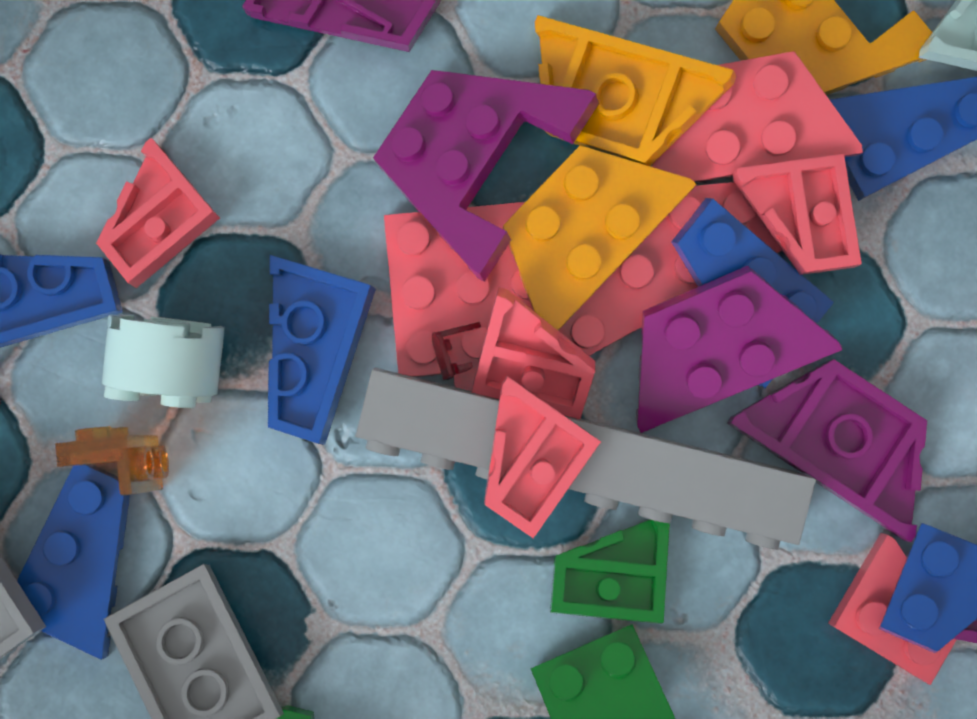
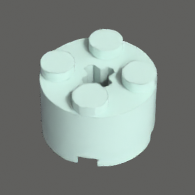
M109 315L102 384L105 385L104 397L114 400L138 401L140 400V395H161V405L177 408H195L196 402L211 403L212 396L218 394L225 327H211V324L172 318L151 317V319L137 321L134 320V315Z

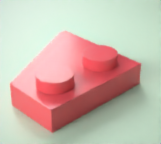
M498 287L471 393L500 399L502 382L508 376L564 416L581 419L595 374V360L509 290Z

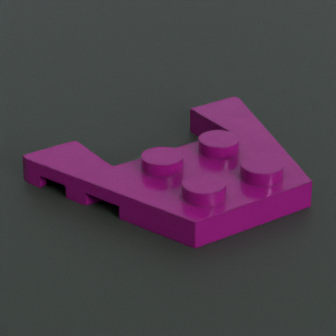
M246 0L242 7L247 15L255 19L410 52L442 0Z
M431 70L373 159L417 211L435 228L449 247L466 263L472 273L478 279L485 282L510 243L511 238L507 231L467 211L468 206L523 122H528L573 144L599 104L597 95L585 89Z

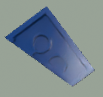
M977 77L829 99L862 144V154L845 157L848 182L858 201L977 140Z
M705 198L671 241L698 287L745 266H749L781 295H785L801 308L816 323L820 321L834 303L714 199ZM773 379L761 383L759 386L766 388Z
M270 255V275L273 276V304H269V324L273 326L272 359L269 361L268 428L325 445L376 288L366 283Z

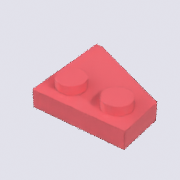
M152 138L145 142L141 150L146 157L133 184L126 181L117 199L116 212L107 220L96 242L127 283L135 288H138L220 219L170 157Z
M844 154L741 167L732 173L735 184L800 275L854 268L862 264Z
M506 376L501 385L484 500L485 505L534 539L601 441Z
M880 533L828 624L931 685L955 644L956 639H952L938 652L933 653L879 629L907 559L893 537Z

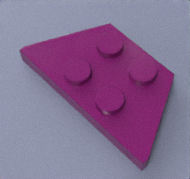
M745 266L643 310L641 330L642 351L638 375L639 396L638 409H636L637 427L640 433L653 429L842 350L841 345L833 334L828 330H824L785 295H781L753 269Z
M835 359L824 362L734 414L728 420V425L799 472L816 479V483L902 540L912 542L915 538L917 525L912 524L915 491H921L923 468L920 464V453L925 447L928 420Z

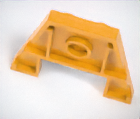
M733 0L715 28L740 61L795 51L826 95L843 90L857 82L889 74L897 68L917 61L920 63L927 60L918 58L919 51L932 34V31L913 10L876 40L869 43L835 0Z

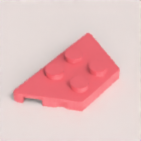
M795 51L718 65L734 70L737 76L734 84L653 163L652 167L690 178L694 182L731 177L733 176L732 173L741 167L837 154L851 157L860 155L863 151L862 144Z

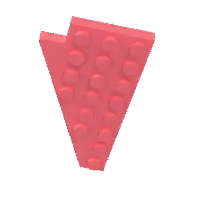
M735 182L695 186L558 331L588 356H591L642 328L643 310L697 288V284L671 241L705 198H711L718 202L776 253L781 252L782 249ZM525 202L468 207L467 211L503 229V225ZM421 213L384 215L398 373L412 377L442 375L432 343V333L480 322V328L443 337L444 340L450 339L452 350L448 351L451 364L457 363V365L472 362L473 368L454 375L455 387L472 391L498 287L509 290L533 310L509 245L484 282L472 273L466 263L449 247Z

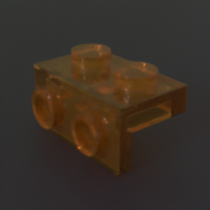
M111 426L78 429L75 430L76 441L55 443L57 467L117 462L121 495L162 490V479L167 478L169 474L168 454L164 445L159 446L158 436L129 435L128 427L111 428Z

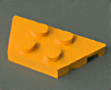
M537 15L535 20V32L540 37L542 64H538L540 84L585 89L597 95L599 104L574 144L647 166H651L734 84L737 77L734 70L539 15ZM545 131V132H546L547 134H549L550 136L555 137V138H558V139H561V138H559V137H557V136H555V135H553V134H551V133Z
M580 145L503 225V230L507 231L511 238L508 245L515 258L520 278L534 312L555 329L559 330L696 186V183L684 176Z

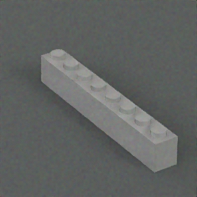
M375 367L371 371L355 437L367 440V450L384 455L399 456L400 448L422 453L421 462L437 468L453 470L455 462L476 466L475 475L488 480L499 399ZM565 416L601 441L569 487L570 490L586 493L584 502L611 510H617L618 502L640 506L638 515L663 523H671L673 515L693 519V529L716 536H725L727 528L746 532L745 541L769 549L778 550L780 541L795 545L800 544L816 479L797 471L582 418L576 419Z

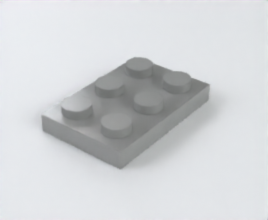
M203 564L104 618L106 626L151 719H276L284 714L209 564Z

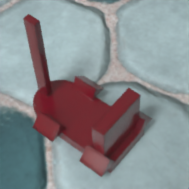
M480 322L432 333V343L443 380H449L454 378V375L473 368L472 362L457 365V363L451 364L448 351L452 350L450 339L444 340L443 337L480 328Z

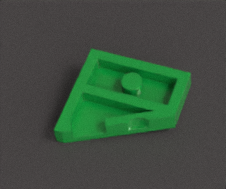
M650 519L556 555L554 557L550 613L656 624L664 623L670 523Z
M633 624L530 668L551 719H676Z

